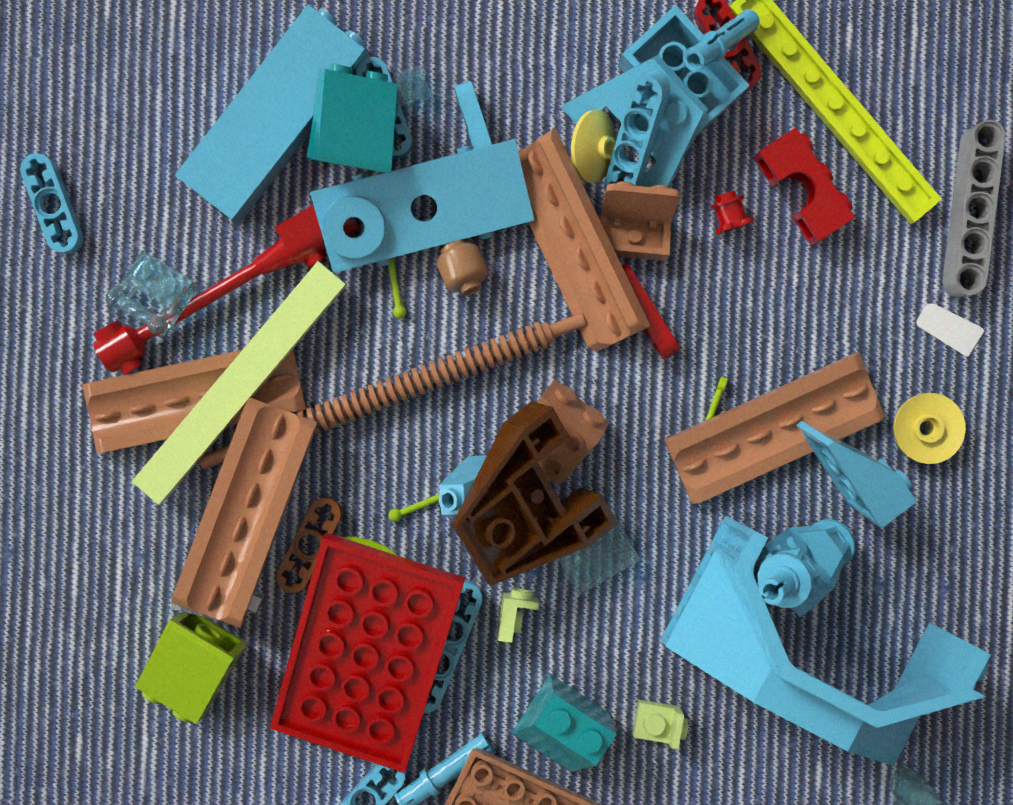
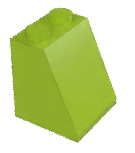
M186 608L169 620L135 688L142 691V696L146 700L154 704L162 703L172 709L173 715L179 720L186 723L192 721L197 724L207 713L249 643L198 612L193 613L195 611H189Z

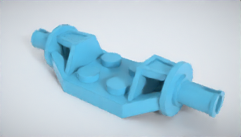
M823 519L812 526L788 528L764 545L758 557V561L761 564L757 574L759 596L763 595L765 597L763 601L767 604L776 605L781 608H793L799 617L810 611L834 589L842 567L853 558L855 539L851 531L841 522L833 519Z

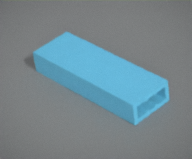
M309 4L304 8L175 174L176 177L237 224L242 222L310 135L320 70H330L331 64H339L352 67V75H356L357 66L363 59L368 57L364 48L366 43L353 31L348 30L347 33H344L335 26L338 21L323 8L316 11Z

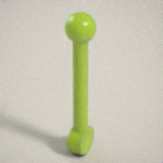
M390 258L388 270L395 303L393 315L398 319H402L406 316L407 310L402 306L394 258Z
M721 376L706 420L715 416L728 380L726 377Z
M440 494L400 510L396 508L391 509L388 517L390 521L398 522L404 515L439 502Z

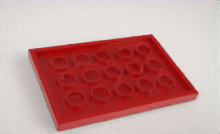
M325 533L319 547L270 729L405 773L466 577Z

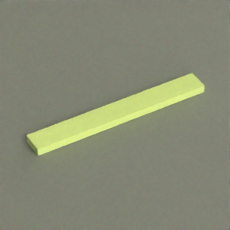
M317 261L131 482L158 505L163 504L240 413L249 397L252 398L347 285Z

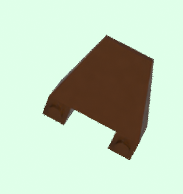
M531 401L503 423L451 525L485 581L490 586L589 547L618 524L603 496L579 487L560 502L538 462L570 438L557 413L551 406Z

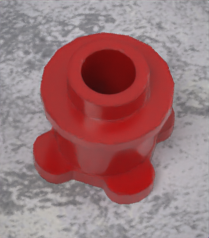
M731 191L714 197L716 204L711 205L710 209L715 210L720 226L715 229L716 235L754 222L753 216L748 218L746 216L742 200L745 199L744 195L737 196L735 191Z

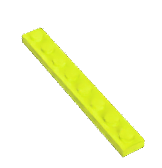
M736 0L729 6L734 17H737L746 9L757 13L760 24L757 27L758 29L750 33L749 36L910 224L915 223L942 200L773 0Z

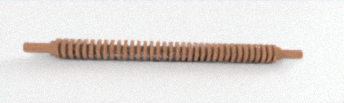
M582 313L550 325L547 322L543 324L536 322L533 323L534 331H532L530 325L525 326L527 333L523 334L521 328L517 329L518 337L516 338L513 332L507 333L508 341L505 340L504 335L499 336L500 344L496 343L495 338L490 339L492 347L488 348L486 341L482 342L484 350L480 351L478 345L472 346L475 352L473 354L470 353L469 348L464 349L465 357H462L461 352L458 351L455 353L457 360H453L450 354L446 356L448 360L446 364L443 358L437 359L438 367H436L434 361L429 362L430 370L427 369L425 364L421 365L422 373L420 374L417 368L411 369L412 377L408 371L403 372L404 380L397 374L394 375L395 383L389 377L385 379L387 386H384L382 381L376 382L377 390L373 384L368 385L369 393H367L365 387L359 389L360 396L356 390L350 392L351 400L348 394L341 395L342 402L339 397L333 398L334 406L328 400L324 402L325 409L320 403L315 405L316 412L313 407H309L306 409L307 415L304 410L299 411L298 415L318 422L315 430L317 435L322 433L321 426L324 431L331 429L330 423L333 428L338 427V419L342 425L348 423L347 416L351 422L357 420L356 412L359 418L365 417L364 409H366L368 415L374 413L373 406L377 412L383 410L382 402L386 408L391 407L390 399H392L394 405L400 404L398 396H401L403 402L409 400L407 393H410L412 399L417 397V389L421 395L426 394L425 386L432 392L435 390L433 383H436L438 389L444 387L442 383L444 379L448 386L452 384L450 378L454 376L456 382L461 381L460 373L463 374L465 379L469 378L468 370L470 369L474 376L478 374L476 368L480 366L482 372L487 371L486 363H489L490 368L493 369L496 368L494 360H498L501 366L504 365L502 357L506 356L509 363L513 361L511 356L513 353L519 359L522 358L521 350L524 351L526 356L531 354L529 347L533 348L534 353L538 352L537 344H541L542 348L546 349L548 348L547 344L554 342L553 338L585 327L586 323ZM229 445L204 454L199 460L201 467L207 469L223 463Z

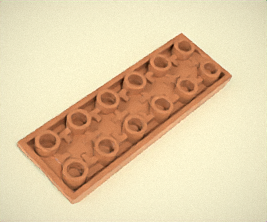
M556 128L550 130L531 145L518 152L534 216V221L528 223L572 315L582 313L586 326L579 328L587 346L597 352L650 327V324Z
M294 349L252 397L253 399L291 413L306 410ZM242 350L83 384L82 387L97 454L168 439ZM243 409L229 426L238 424Z
M856 352L668 437L664 441L691 503L695 504L706 501L813 452L796 426L801 421L840 440L881 421L885 415L859 352Z
M249 397L243 408L172 597L173 604L210 616L230 625L242 627L318 422Z
M472 748L459 778L445 805H602L480 748Z

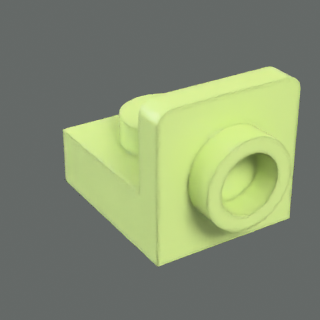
M513 588L511 593L503 592L497 631L498 641L512 643L513 634L520 633L523 612L517 611V607L539 610V599L532 596V591Z
M638 699L632 731L633 737L668 743L671 749L678 750L680 740H685L688 732V719L684 718L681 708L675 705Z

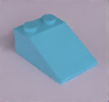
M803 421L796 425L847 504L881 529L917 502L909 490L913 487L912 483L901 470L893 471L883 459L880 458L877 461L866 453Z

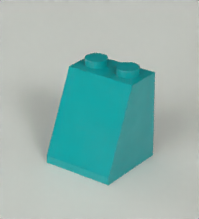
M331 64L330 70H320L307 158L391 174L398 84L387 82L388 75L378 72L367 71L366 77L352 75V67L339 64Z
M549 674L512 731L514 736L569 772L596 766L617 735L607 710L552 674Z

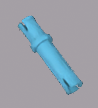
M746 9L718 30L709 31L699 39L698 44L685 51L687 53L683 55L685 66L690 71L698 72L708 63L717 62L722 59L729 48L758 29L760 20L757 13Z
M481 732L476 738L429 771L427 769L422 770L419 773V778L394 794L398 805H418L431 795L433 797L439 795L442 787L460 775L472 748H480L491 754L495 752L490 741L485 739V734Z

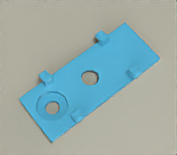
M515 139L471 150L470 145L457 149V154L392 170L391 174L380 173L367 177L366 173L352 176L353 181L310 192L333 273L375 262L377 267L390 264V258L477 235L479 240L493 237L492 231L534 221ZM420 195L431 196L437 204L435 216L428 221H420L411 213L412 201ZM350 217L361 219L365 225L363 234L357 238L349 237L343 230L344 222Z

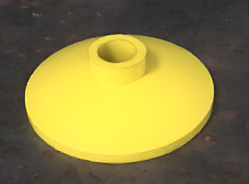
M590 110L583 114L577 122L572 136V163L579 178L587 183H597L606 177L616 143V133L612 120L601 110Z
M937 393L918 394L908 399L899 408L893 425L895 441L900 450L910 459L924 464H936L951 458L961 447L966 431L964 416L959 407L948 397ZM926 421L930 426V430L924 435L920 431V425Z

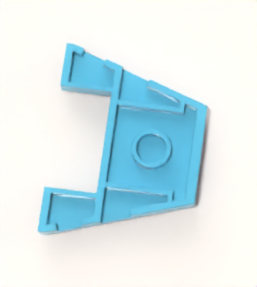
M659 55L570 100L561 107L575 124L586 112L590 110L604 111L606 108L622 122L634 81L649 70H658L665 74L670 83V94L651 155L657 162L644 174L641 186L645 187L655 185L669 187L708 111V108ZM651 82L645 85L650 88L648 99L643 102L646 104L648 103V100L656 94V92L652 90L653 84ZM635 114L634 123L636 127L642 131H647L649 124L646 117L642 114Z

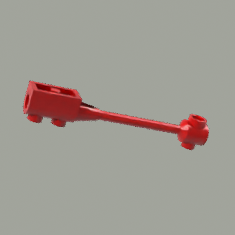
M314 205L274 227L281 239L262 254H259L254 259V262L138 330L127 324L122 326L120 321L116 320L95 332L93 335L97 341L93 343V346L103 365L112 373L120 369L122 374L125 375L142 365L139 358L145 355L146 341L255 277L294 264L299 265L304 261L310 267L316 264L317 261L326 258L323 252L326 246ZM350 217L344 222L343 230L349 237L356 238L354 232L360 228L354 218Z

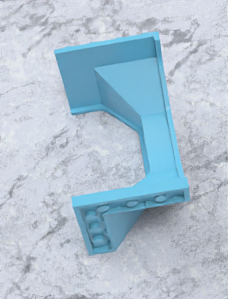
M726 515L661 637L665 647L753 703L847 752L892 766L897 762L921 715L986 697L973 688L976 682L981 681L987 673L988 660L991 654L929 622L895 689L869 705L798 669L788 659L763 597L759 596V587L753 574L755 562L768 537Z

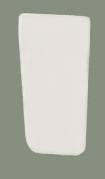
M927 304L916 322L918 327L965 356L970 355L984 332V329L936 304Z

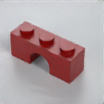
M795 127L760 150L753 159L771 187L789 178L796 179L805 186L808 194L807 202L800 211L791 217L809 245H812L854 219L855 216L851 212L853 206L849 198L844 193H839L832 183L833 175L826 164L819 163L813 154L814 147L809 137L805 133L800 134Z

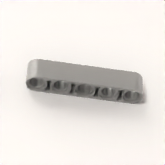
M985 120L968 129L960 140L942 279L945 292L955 298L980 293L985 288L988 280L1005 145V131L1002 125L993 120ZM978 132L986 137V147L979 143L977 138ZM974 167L982 172V183L974 178ZM970 202L974 203L978 208L977 218H974L969 213L968 206ZM966 237L971 239L974 244L972 254L967 252L964 247ZM962 272L969 277L970 284L967 289H964L959 281Z

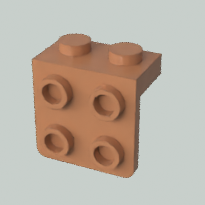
M624 181L607 185L599 219L617 257L668 261L670 255L671 222L680 200V191L665 185H655L652 187L634 186L632 183Z
M554 379L537 403L554 408L570 438L538 463L546 477L554 484L559 485L566 480L600 441L610 422L604 419L599 410L589 407L580 400L571 388L561 385Z

